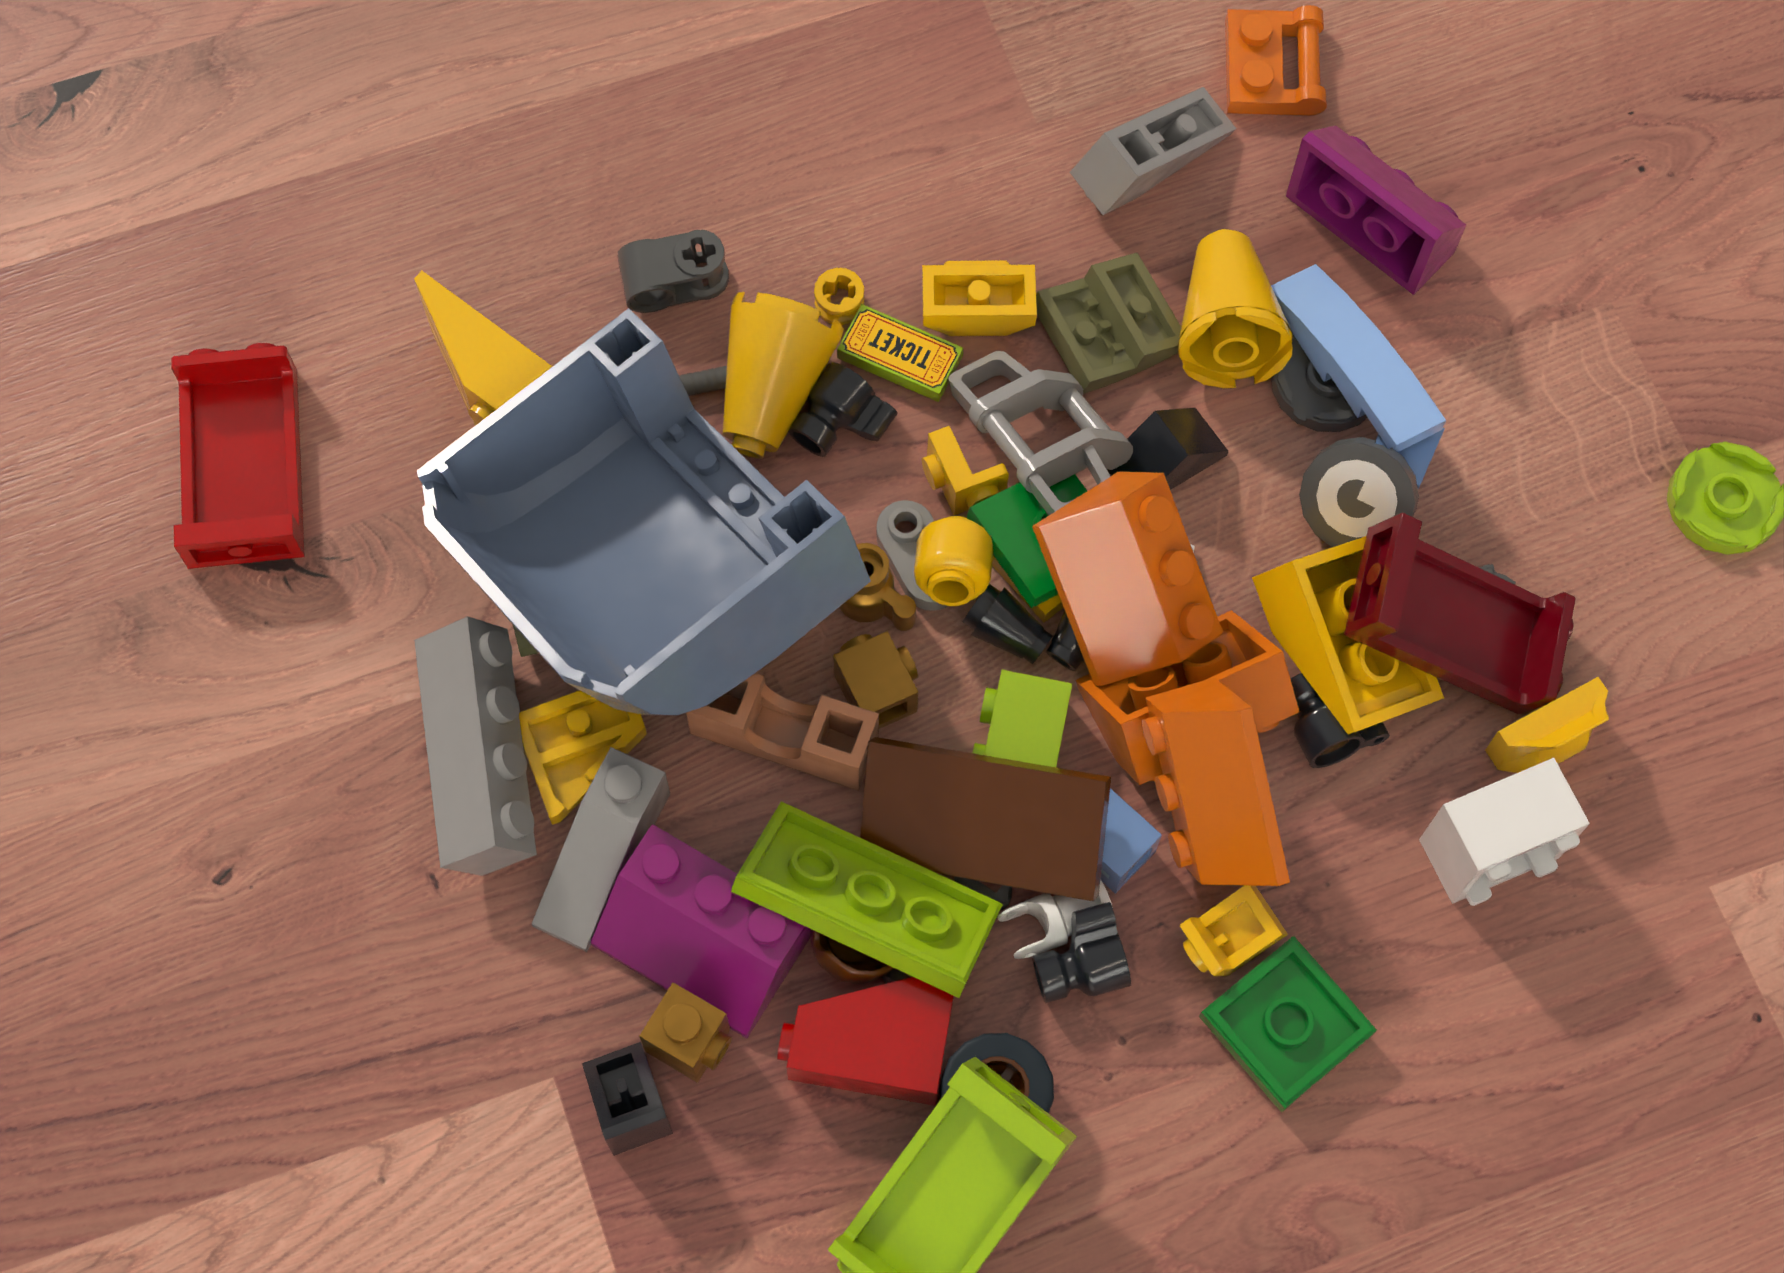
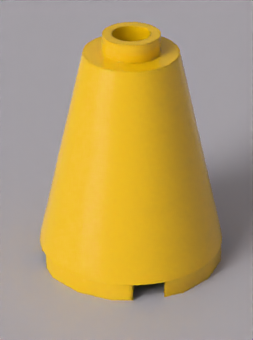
M1217 230L1204 237L1197 246L1178 341V354L1186 374L1203 385L1223 389L1236 388V379L1254 376V384L1266 381L1283 370L1292 357V332L1250 238L1235 230Z
M738 292L734 296L730 313L722 435L732 441L731 445L740 454L763 459L765 451L776 452L779 449L789 428L795 421L812 388L841 340L844 328L839 321L833 319L830 329L818 322L820 310L772 294L758 292L755 303L745 302V292Z

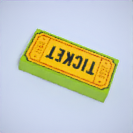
M861 304L837 348L838 359L937 402L940 401L949 384L950 374L956 371L963 357V347Z

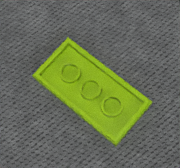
M782 801L738 872L731 892L957 998L961 996L1003 905L994 899Z

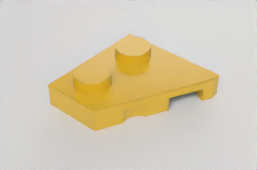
M581 690L519 712L523 747L551 824L554 825L561 822L582 801L611 747L628 754L647 735L641 714L614 709Z

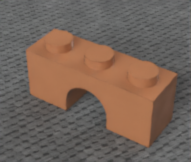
M758 673L753 674L707 706L686 712L690 734L857 791H859L866 773L868 742L874 737H879L878 713L821 695L818 705L798 703L772 691L766 685L764 675Z

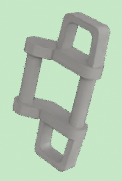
M995 351L953 372L949 376L952 396L969 414V418L975 427L982 433H988L1017 468L1016 477L1028 492L1035 496L1048 515L1070 503L1059 501L1049 488L1050 486L1087 467L1098 485L1111 477L1107 469L1113 470L1131 458L1133 453L1131 443L1122 433L1110 429L1082 396V386L1069 373L1042 369L1030 372L1006 352ZM997 375L1005 376L1012 381L979 399L970 390V388ZM1043 407L1044 409L1065 410L1081 431L1035 454L1010 422Z

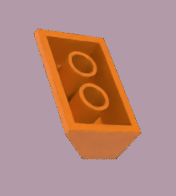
M1117 472L1032 526L1094 685L1104 686L1182 662L1223 634L1164 473Z
M1232 610L1217 616L1223 634L1182 662L1104 686L1094 685L1090 674L1075 680L1078 690L1116 762L1139 785L1148 781H1155V777L1163 775L1158 754H1151L1143 733L1142 720L1150 718L1145 697L1215 677L1252 707L1258 733L1269 731L1275 728L1280 721L1299 713L1283 651Z
M1215 677L1145 697L1150 718L1142 720V728L1151 754H1158L1163 775L1155 777V784L1163 809L1166 812H1172L1176 831L1168 834V841L1173 859L1178 868L1185 867L1201 885L1281 886L1290 883L1252 707Z

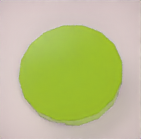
M1730 442L1713 443L1707 448H1701L1698 451L1696 449L1686 455L1669 480L1667 503L1672 520L1684 536L1703 549L1727 555L1750 552L1768 541L1784 518V483L1780 486L1779 479L1774 474L1776 471L1775 467L1766 457L1750 447Z

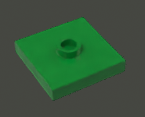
M1076 474L1049 487L1061 502H1070L1087 492V489ZM1019 482L971 506L966 518L979 524L989 533L992 538L993 556L1029 606L1033 608L1058 595V591L1032 528L1033 525L1049 515L1035 496L1028 492Z
M1292 936L1206 1007L1199 1015V1018L1281 1113L1377 1031L1295 936Z

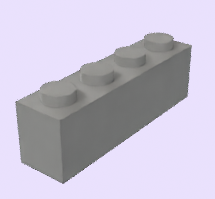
M467 616L414 640L440 868L483 876L537 855L534 837V817L530 806L526 774L527 761L523 751L519 720L520 706L516 696L512 665L513 652L509 641L508 629Z

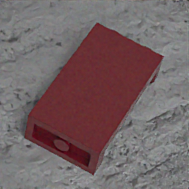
M1403 512L1368 528L1345 628V636L1516 714L1541 708L1556 700L1563 684L1562 667L1567 641L1571 637L1574 627L1572 616L1576 600L1575 596L1562 592L1548 598L1540 597L1419 539L1422 521Z

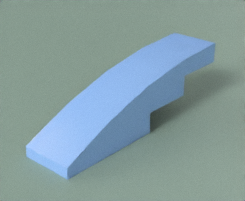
M1314 264L1271 285L1291 332L1322 380L1325 382L1331 378L1333 379L1357 418L1366 414L1388 449L1393 448L1399 452L1443 429L1446 419L1411 369L1366 314L1321 268Z

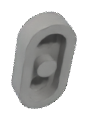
M908 500L897 501L888 505L878 517L876 531L878 546L886 553L889 559V566L905 595L911 597L918 608L929 611L946 608V605L933 601L930 596L926 595L919 588L914 575L917 540L922 529L933 522L934 519L930 512L917 502ZM901 521H909L916 528L910 533H902L895 526Z

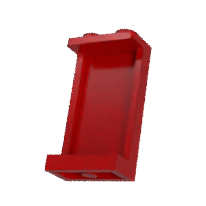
M255 343L241 350L219 352L214 349L203 348L193 350L188 355L173 356L171 358V369L179 385L182 524L173 526L174 548L188 569L305 557L297 369L287 347L276 346L270 343Z

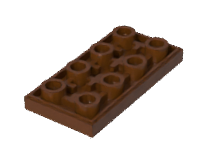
M874 737L868 742L860 838L935 873L1094 902L1099 896L1111 777Z

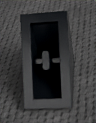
M1196 407L1157 410L1127 438L1133 446L1131 458L1123 465L1113 470L1107 469L1110 476L1117 472L1164 473L1171 490L1226 457L1228 449Z
M641 1042L582 1063L600 1127L613 1156L673 1134Z

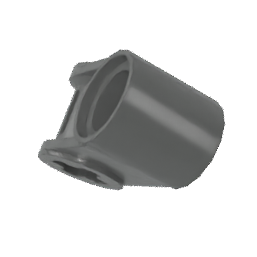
M693 230L688 233L658 239L637 240L624 245L618 251L617 257L626 304L634 312H656L669 306L698 300H709L719 296L729 283V269L725 262L724 246L719 237L707 230ZM696 244L701 245L702 252H696ZM707 263V266L697 267V264ZM707 278L709 284L704 286L702 279Z

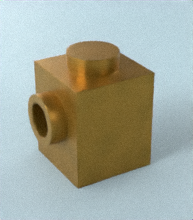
M888 631L872 637L871 634H862L854 637L841 646L839 653L833 655L834 676L848 704L878 713L879 729L918 712L919 692L913 680L919 677L916 665L905 646L896 648Z
M673 982L639 1035L646 1053L697 1083L707 1067L712 1070L716 1069L732 1042V1037L728 1035L730 1026L727 1014Z

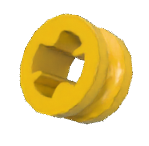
M833 268L825 271L818 277L814 288L815 308L821 311L820 317L832 324L833 319L839 321L841 325L849 324L853 321L861 304L864 305V285L861 278L855 272L847 268ZM838 288L848 290V297L843 298L840 305L831 303V296H835Z

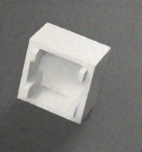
M1552 758L1443 804L1419 841L1451 903L1453 904L1467 898L1469 904L1475 906L1487 901L1492 896L1490 888L1531 870H1533L1536 877H1543L1554 872L1558 867L1556 859H1559L1564 852L1575 848L1580 843L1578 836L1590 823L1555 758Z

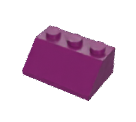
M1336 125L1309 131L1302 138L1286 197L1412 295H1415L1455 253L1466 224L1458 218L1451 207L1433 200L1416 187L1406 173L1391 168L1374 155L1364 141L1357 137L1349 136Z
M652 824L619 873L590 943L596 949L663 989L668 990L673 982L725 1012L730 1029L748 1038L809 941L811 929L731 892L737 873Z

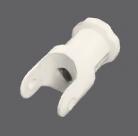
M1100 879L1099 896L1094 902L1060 895L1052 897L1049 893H1043L1006 909L997 918L1003 922L1024 914H1030L1036 917L1042 925L1046 937L1014 953L1015 959H1022L1067 944L1068 936L1072 935V912L1106 902L1111 903V900Z

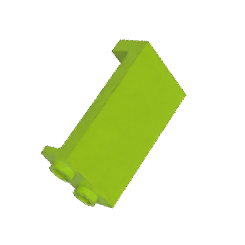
M973 1057L961 1064L947 1084L950 1088L848 1228L833 1241L828 1251L839 1259L837 1267L842 1273H977L1077 1136L977 1057Z

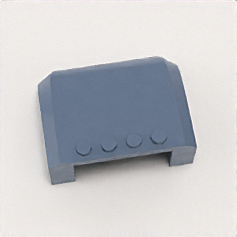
M629 308L417 470L425 500V506L422 507L424 523L429 532L564 682L617 710L642 715L677 716L707 706L781 655L871 582L845 516L808 480H805L784 497L694 409L664 342Z

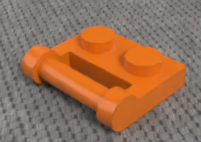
M1306 5L1298 7L1293 11L1228 9L1225 20L1227 113L1310 116L1325 111L1327 108L1326 89L1320 83L1319 34L1324 29V16L1321 8ZM1282 37H1297L1299 87L1297 89H1284Z

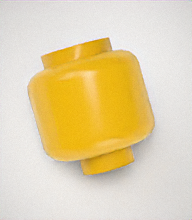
M950 516L928 524L922 529L917 540L914 564L916 584L933 601L946 606L964 605L983 594L990 583L992 572L993 544L989 533L979 524L961 516Z

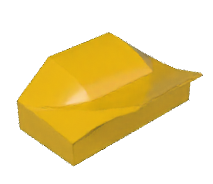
M1007 260L946 261L944 265H922L923 326L948 336H1007L1035 326L1037 318L1035 265H1010Z
M1599 677L1594 678L1499 730L1485 749L1486 753L1498 770L1519 773L1552 758H1555L1557 764L1583 751L1588 745L1593 728L1609 720L1605 706L1608 695L1607 688Z

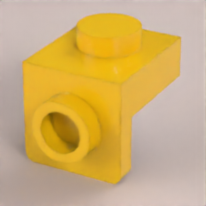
M950 425L928 433L927 456L921 459L923 470L933 490L942 489L953 515L965 512L971 506L1007 489L1009 473L1004 463L972 474Z
M1244 885L1199 918L1190 917L1180 924L1181 929L1188 938L1183 942L1187 955L1200 971L1205 973L1209 970L1213 976L1231 975L1288 935L1256 886Z

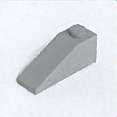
M1201 87L1105 132L1070 171V174L1101 214L1105 215L1152 189L1230 136L1236 130V127L1207 90Z
M612 747L609 749L582 799L532 921L534 928L585 952L589 950L590 942L619 873L650 826L654 825L670 796L667 777L664 771Z

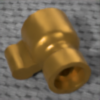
M856 544L871 582L840 606L841 611L848 618L857 622H873L885 616L893 622V625L898 630H910L916 620V604L911 597L900 595L894 590V576L889 567V559L886 553L875 544Z

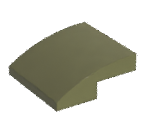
M1138 253L1091 265L1084 278L1043 289L1036 293L1037 316L1070 374L1082 386L1083 394L1126 379L1178 353L1181 325Z

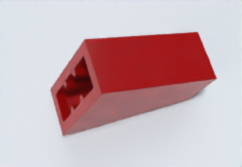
M915 977L799 1005L795 1024L785 1022L783 1024L777 1060L788 1061L786 1067L788 1080L935 1106L954 996Z

